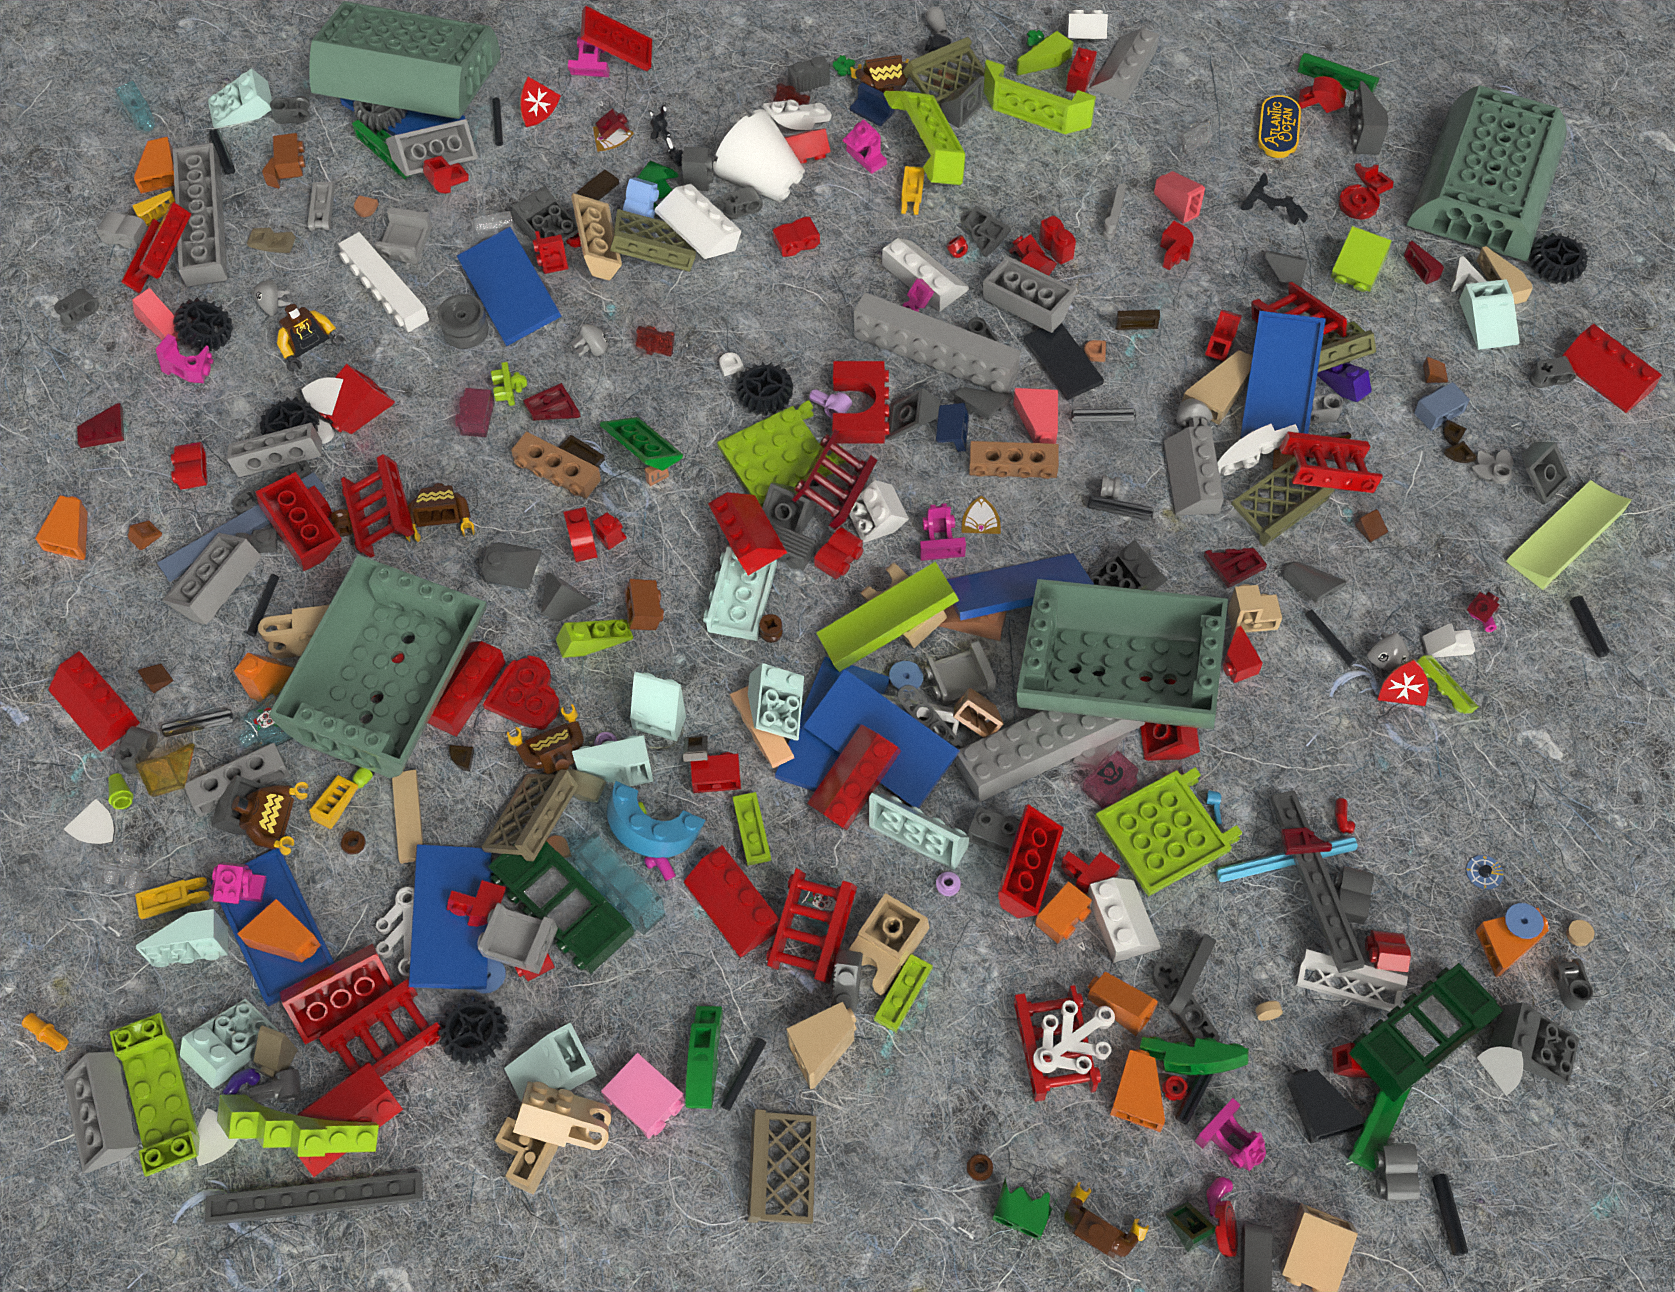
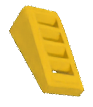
M170 190L132 206L137 217L143 219L146 225L149 226L153 218L158 220L166 214L170 204L175 202V199Z
M337 775L309 810L311 819L332 829L358 789V785ZM338 786L346 789L347 791L344 793L338 790L337 788ZM333 794H334V795H336L337 797H339V798H341V799H340V800H337V799H335V798L332 797V796H333ZM329 803V804L333 805L334 807L331 808V807L327 806V804Z

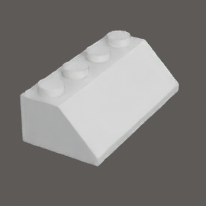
M687 184L674 188L655 208L654 212L704 259L736 250L741 230L693 185Z
M897 238L882 250V265L909 288L912 287L917 278H922L933 289L934 294L928 303L939 312L969 290L965 283L913 241Z

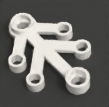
M413 887L401 888L395 897L396 905L384 918H380L376 922V928L380 934H389L393 928L391 923L403 912V921L385 941L377 945L376 950L380 957H390L393 953V946L404 935V958L400 961L398 969L405 979H409V973L406 971L410 967ZM407 897H412L410 902H404ZM388 923L386 929H380L382 924ZM383 947H389L387 952H381V949Z
M1066 1001L1061 1007V1014L1063 1015L1061 1042L1053 1047V1031H1055L1059 1022L1054 1015L1045 1016L1041 1023L1043 1029L1042 1047L1038 1048L1033 1056L1035 1067L1044 1073L1053 1072L1059 1067L1076 1070L1080 1074H1086L1092 1067V1062L1088 1057L1081 1056L1075 1060L1061 1057V1055L1070 1051L1093 1055L1101 1060L1106 1059L1111 1053V1047L1107 1042H1099L1095 1045L1080 1041L1098 1028H1109L1115 1020L1113 1010L1107 1006L1097 1008L1093 1014V1019L1072 1033L1073 1019L1078 1011V1006L1073 1001ZM1070 1006L1073 1009V1013L1067 1012L1065 1007ZM1104 1012L1108 1014L1109 1019H1104L1101 1016V1013ZM1046 1021H1052L1054 1027L1047 1026ZM1099 1047L1105 1048L1107 1053L1101 1054ZM1043 1055L1049 1056L1051 1062H1045ZM1079 1062H1085L1087 1068H1081Z

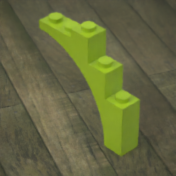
M220 1095L217 1122L228 1139L256 1138L262 1148L290 1147L297 1157L325 1156V1153L376 1152L379 1128L376 1122H345L309 1118L268 1108L253 1101L247 1095Z

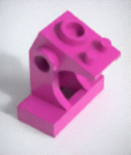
M578 36V60H568L570 74L609 77L610 69L607 62H600V53H605V51L581 40L580 36ZM585 51L594 52V54H587Z
M863 119L854 126L853 130L842 141L847 144L846 151L872 174L887 165V159L881 154V136ZM866 150L868 153L866 157H863L860 153Z
M167 334L155 349L161 371L167 375H170L172 372L188 382L203 384L205 377L210 375L211 364H213L214 359H211L212 353H210L207 345L197 356L185 357L179 353L176 338Z
M946 503L941 504V506L930 505L926 517H922L923 531L928 532L929 541H920L921 561L965 557V537L953 538L951 528H955L954 515H950L951 506L947 507ZM945 532L946 539L935 540L934 533Z
M221 862L218 866L214 867L213 883L210 892L214 902L239 904V900L262 902L267 881L266 876L254 875L249 866L245 864Z
M1232 1098L1198 1135L1195 1143L1203 1149L1212 1140L1229 1156V1161L1239 1169L1243 1167L1250 1172L1255 1165L1261 1164L1265 1158V1141L1261 1132L1252 1131L1248 1133L1237 1123L1234 1115L1241 1105ZM1232 1133L1245 1143L1240 1150L1233 1147L1227 1141V1138Z

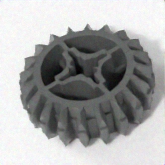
M361 101L353 102L355 117L367 128H370L371 131L375 129L379 132L382 129L388 131L389 126L395 128V123L401 124V120L405 119V113H407L406 109Z

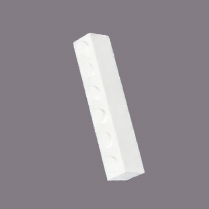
M360 232L338 243L341 250L339 253L341 260L345 264L348 263L350 265V269L355 276H360L364 287L372 290L374 298L382 302L388 314L392 313L399 327L403 326L407 332H410L429 321L425 306Z

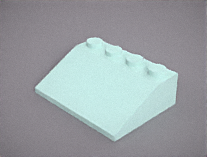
M871 793L869 796L870 828L953 870L956 869L969 845V837L964 831L958 828L952 829L938 818L928 817L920 809L903 804L897 797H889L881 793Z

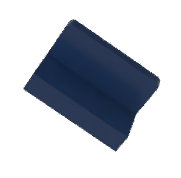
M863 82L858 86V99L850 106V111L878 126H882L894 114V109L888 105L883 92Z
M965 403L939 406L936 441L937 443L954 442L958 452L966 451L969 413Z

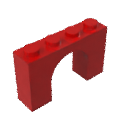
M833 361V391H859L869 395L874 400V404L864 412L833 413L832 432L835 429L839 431L834 440L836 444H885V435H889V422H885V417H889V404H885V400H889V387H885V383H889V370H885V361Z

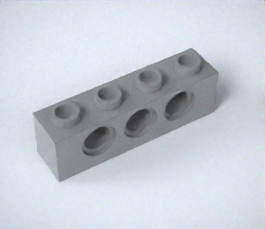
M308 423L228 444L227 460L238 477L252 475L257 472L322 456V440L313 424Z
M275 743L264 745L257 751L248 755H242L233 762L218 766L213 771L202 776H196L183 784L192 807L199 817L215 811L218 801L236 775L264 786H269L290 776ZM263 765L260 769L255 770L258 766Z

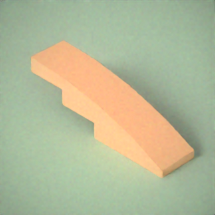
M748 686L731 693L730 697L733 704L752 733L754 742L772 768L793 759L794 755L784 737L754 728L748 699Z

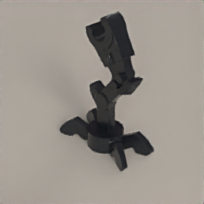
M666 105L661 106V113L656 116L649 110L648 112L652 117L650 124L653 128L650 138H658L659 132H661L668 147L667 154L670 159H673L678 167L682 166L683 151L673 147L670 139L671 134L665 129L668 125L665 119L667 116Z
M1266 173L1261 175L1260 181L1255 184L1247 196L1246 202L1241 207V210L1252 209L1254 202L1258 198L1265 202L1272 211L1275 206L1286 207L1287 213L1294 225L1297 224L1299 219L1305 223L1308 218L1307 213L1302 207L1293 202L1294 197L1273 198L1263 193V187L1268 184Z

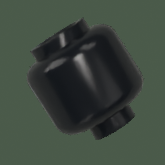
M935 33L933 36H929L924 51H927V54L951 44V39Z

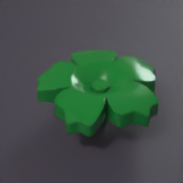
M1029 30L1027 33L1029 38H1027L1026 44L1028 47H1032L1041 43L1044 40L1042 31Z
M840 55L837 61H833L832 66L835 71H838V75L846 76L847 74L851 75L850 67L855 69L856 62L850 58L846 60L845 55Z

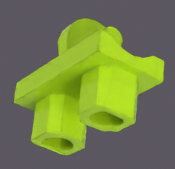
M502 362V369L491 371L493 385L504 383V386L493 387L495 400H508L509 406L515 405L513 389L518 393L522 392V389L527 386V378L520 375L519 372H515L514 376L511 377L508 362Z

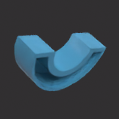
M618 781L615 782L607 803V819L614 835L626 847L644 856L666 858L678 855L694 844L706 821L705 819L684 810L679 817L670 821L652 819L644 814L638 805V790Z

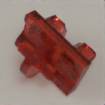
M782 83L776 85L777 92L773 102L794 100L799 106L809 104L810 96L805 93L799 94L791 85L785 86Z
M650 325L646 327L638 326L636 330V347L646 349V354L648 355L656 352L672 356L675 341L674 332L666 331L662 333Z

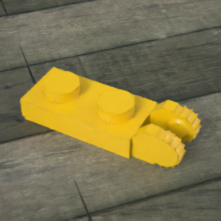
M905 166L901 195V214H906L907 202H915L913 212L914 215L919 214L925 175L923 167Z
M198 877L186 881L181 880L135 894L140 919L191 905V903L198 904L207 901L210 898L209 892L199 891L189 894L188 891L207 886V879L205 877Z

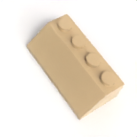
M573 193L571 198L584 259L592 276L610 281L622 266L620 253L610 251L614 226L609 204Z

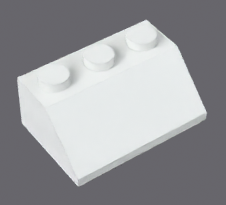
M1113 877L1090 884L1087 896L1092 900L1091 907L1113 963L1161 948L1134 880Z

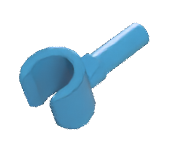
M1209 790L1206 795V804L1214 805L1216 825H1221V794L1217 791Z

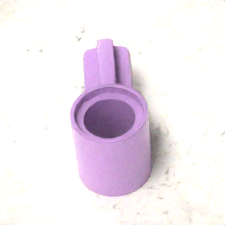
M814 389L809 396L811 401L824 407L826 415L832 420L833 413H846L852 405L851 399L841 392L829 396Z

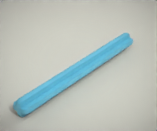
M1353 836L1329 841L1332 844L1330 852L1320 853L1322 858L1354 851L1357 849L1358 844ZM1285 852L1218 868L1216 875L1219 882H1226L1296 864L1292 855H1285Z

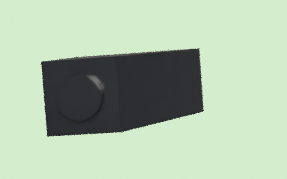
M1305 1068L1295 1071L1287 1083L1310 1143L1360 1130L1366 1123L1364 1117L1317 1069L1308 1071Z

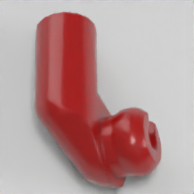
M1338 798L1335 801V817L1338 830L1343 834L1345 832L1352 834L1355 823L1347 820L1348 801L1344 798Z

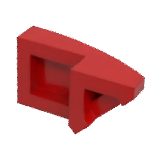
M1361 163L1355 164L1354 169L1366 186L1376 191L1378 195L1393 188L1394 181L1382 172H1378L1379 165H1373L1369 168L1363 167Z

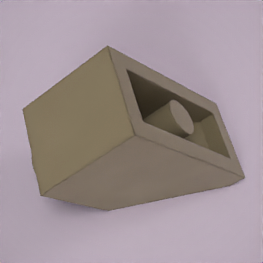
M261 1025L253 1062L260 1068L259 1072L273 1078L278 1072L288 1070L298 1049L284 1033Z

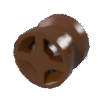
M340 509L330 515V520L334 524L333 527L340 537L354 533L348 510Z
M774 614L763 616L759 623L761 638L769 643L777 642L783 634L781 619Z

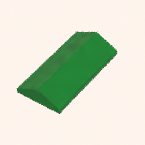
M638 417L600 422V426L643 463L664 471L683 458V454Z

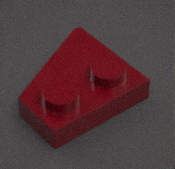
M562 383L523 400L524 406L533 420L581 417L580 411Z
M120 403L111 406L77 426L78 445L80 448L124 441L123 407Z
M1243 548L1241 550L1225 549V552L1212 553V550L1204 552V558L1228 588L1265 570L1267 563L1255 548Z

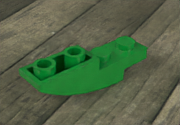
M722 1006L696 1007L695 1021L691 1025L688 1049L686 1108L712 1109L718 1069L717 1053L723 1017Z
M1142 1037L1140 1049L1148 1052L1155 1060L1164 1062L1165 1072L1176 1074L1208 1075L1222 1073L1248 1065L1249 1062L1248 1048H1244L1237 1043H1230L1229 1045L1219 1043L1212 1038H1196L1194 1047H1190V1045L1184 1042L1171 1043L1159 1037Z

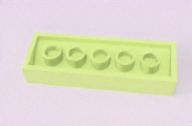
M1590 480L1524 542L1506 562L1543 590L1626 510L1632 499L1612 493Z

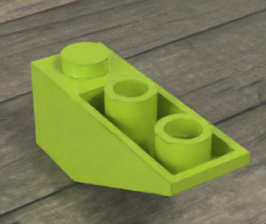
M1055 31L1018 58L1016 62V75L1019 76L1059 67L1072 57L1074 42L1060 32Z
M627 619L568 622L563 624L556 637V642L562 658L586 656L633 640L634 637L631 629H629Z

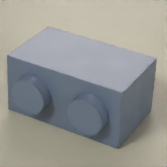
M1452 382L1446 386H1440L1430 395L1422 396L1417 401L1418 405L1414 414L1432 431L1443 425L1446 419L1452 420L1464 413L1470 399Z

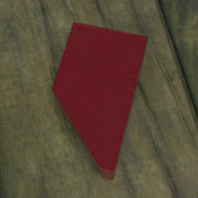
M1307 827L1281 830L1280 834L1285 855L1330 852L1332 850L1331 843L1321 840Z

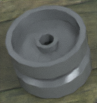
M458 294L449 297L440 305L438 309L439 322L444 338L451 346L468 349L479 345L487 337L489 326L482 302L478 298L469 294Z

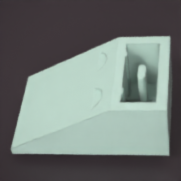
M251 68L241 74L236 80L227 84L218 93L213 94L208 99L213 127L219 128L259 119L271 111L270 102L272 98L268 81Z
M1507 279L1466 284L1459 302L1477 349L1519 345L1514 299Z
M764 663L760 664L750 673L748 699L754 728L796 741L799 740L804 684L803 675Z
M635 672L630 714L632 729L677 741L686 719L681 684L672 679L663 680L656 678L650 673L642 674Z
M644 735L629 736L624 740L615 742L606 741L601 745L593 747L583 746L578 750L572 751L577 771L591 774L607 782L615 783L618 781L630 787L653 782Z
M214 909L189 912L138 943L136 949L155 967H166L170 963L177 962L189 964L197 959L216 960L220 956L228 955V926Z
M245 998L183 1036L180 1057L214 1089L236 1074L255 1056L261 1025L278 1032L279 1030Z
M571 1022L546 1035L504 1068L520 1102L522 1101L528 1081L533 1083L542 1082L548 1085V1087L557 1090H571L597 1076Z

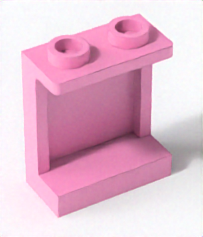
M638 1053L601 1090L603 1098L610 1105L616 1106L638 1126L648 1139L653 1134L655 1136L664 1129L665 1121L671 1115H677L684 1106L683 1093Z

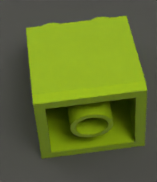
M1352 226L1332 270L1331 278H1334V281L1339 284L1345 285L1347 283L1353 285L1358 291L1370 292L1389 254L1392 240Z

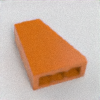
M168 137L147 141L134 175V180L141 194L175 186L173 148Z
M59 496L35 538L44 551L84 561L86 557L88 512L83 506L82 501L73 496Z
M247 653L234 672L248 696L269 707L288 681L294 668L274 658Z
M277 899L237 933L250 948L301 963L313 956L321 946L316 937Z
M1541 914L1544 923L1542 932L1537 937L1531 939H1522L1515 936L1508 929L1505 916L1484 921L1476 929L1475 932L1495 977L1501 976L1546 935L1549 930L1548 922L1544 915Z
M1106 971L1100 978L1095 976L1087 987L1090 989L1087 999L1098 1007L1107 1006L1111 1008L1115 1014V1021L1134 1036H1137L1152 1018L1158 1003L1153 997Z
M1139 1049L1135 1051L1130 1050L1110 1115L1161 1132L1165 1123V1115L1156 1060L1146 1051Z

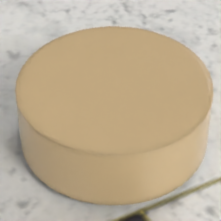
M1575 920L1567 927L1566 936L1572 944L1586 946L1594 938V929L1584 920Z
M1278 1001L1263 1002L1255 1009L1257 1018L1261 1021L1275 1019L1283 1013Z

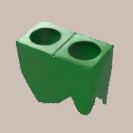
M650 160L637 178L656 183L657 190H659L658 199H662L673 191L666 182V179L678 178L679 176L673 169Z
M1005 1177L992 1220L1040 1240L1053 1209L1049 1206L1050 1194L1049 1192L1044 1193L1040 1199L1033 1201L1023 1187H1019L1010 1193Z

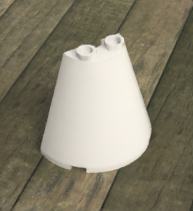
M758 109L753 111L751 117L744 116L725 136L715 154L718 156V160L713 162V170L716 175L744 188L753 187L757 193L781 202L790 194L789 187L791 184H797L802 179L805 169L767 111Z

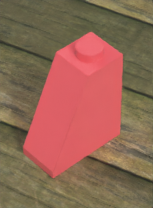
M1172 171L1156 179L1154 194L1184 224L1199 216L1205 187Z
M150 288L132 300L134 315L156 336L163 340L167 334H170L176 338L177 342L180 340L177 336L178 333L174 332L175 325L173 324V319L175 316Z
M1015 388L1013 405L1033 443L1056 444L1058 433V390Z

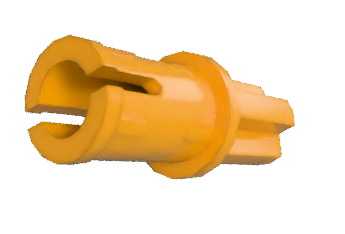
M34 1013L28 1014L23 1019L22 1026L36 1035V1039L39 1042H45L57 1052L64 1051L67 1048L68 1039L57 1032L53 1024L45 1023Z

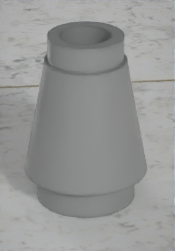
M939 7L930 8L926 12V21L935 33L946 35L948 30L943 10Z

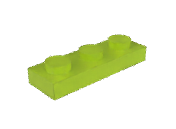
M1423 655L1417 661L1423 668L1426 676L1432 678L1437 683L1436 688L1445 696L1447 695L1453 701L1451 704L1458 712H1463L1464 714L1473 713L1479 707L1432 655Z
M756 792L732 797L747 866L771 861Z
M910 954L876 1013L874 1021L897 1033L931 973L933 965Z

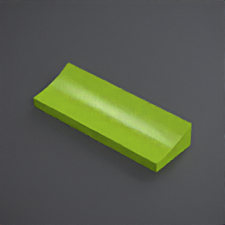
M935 561L816 633L833 665L840 672L958 602L959 599Z

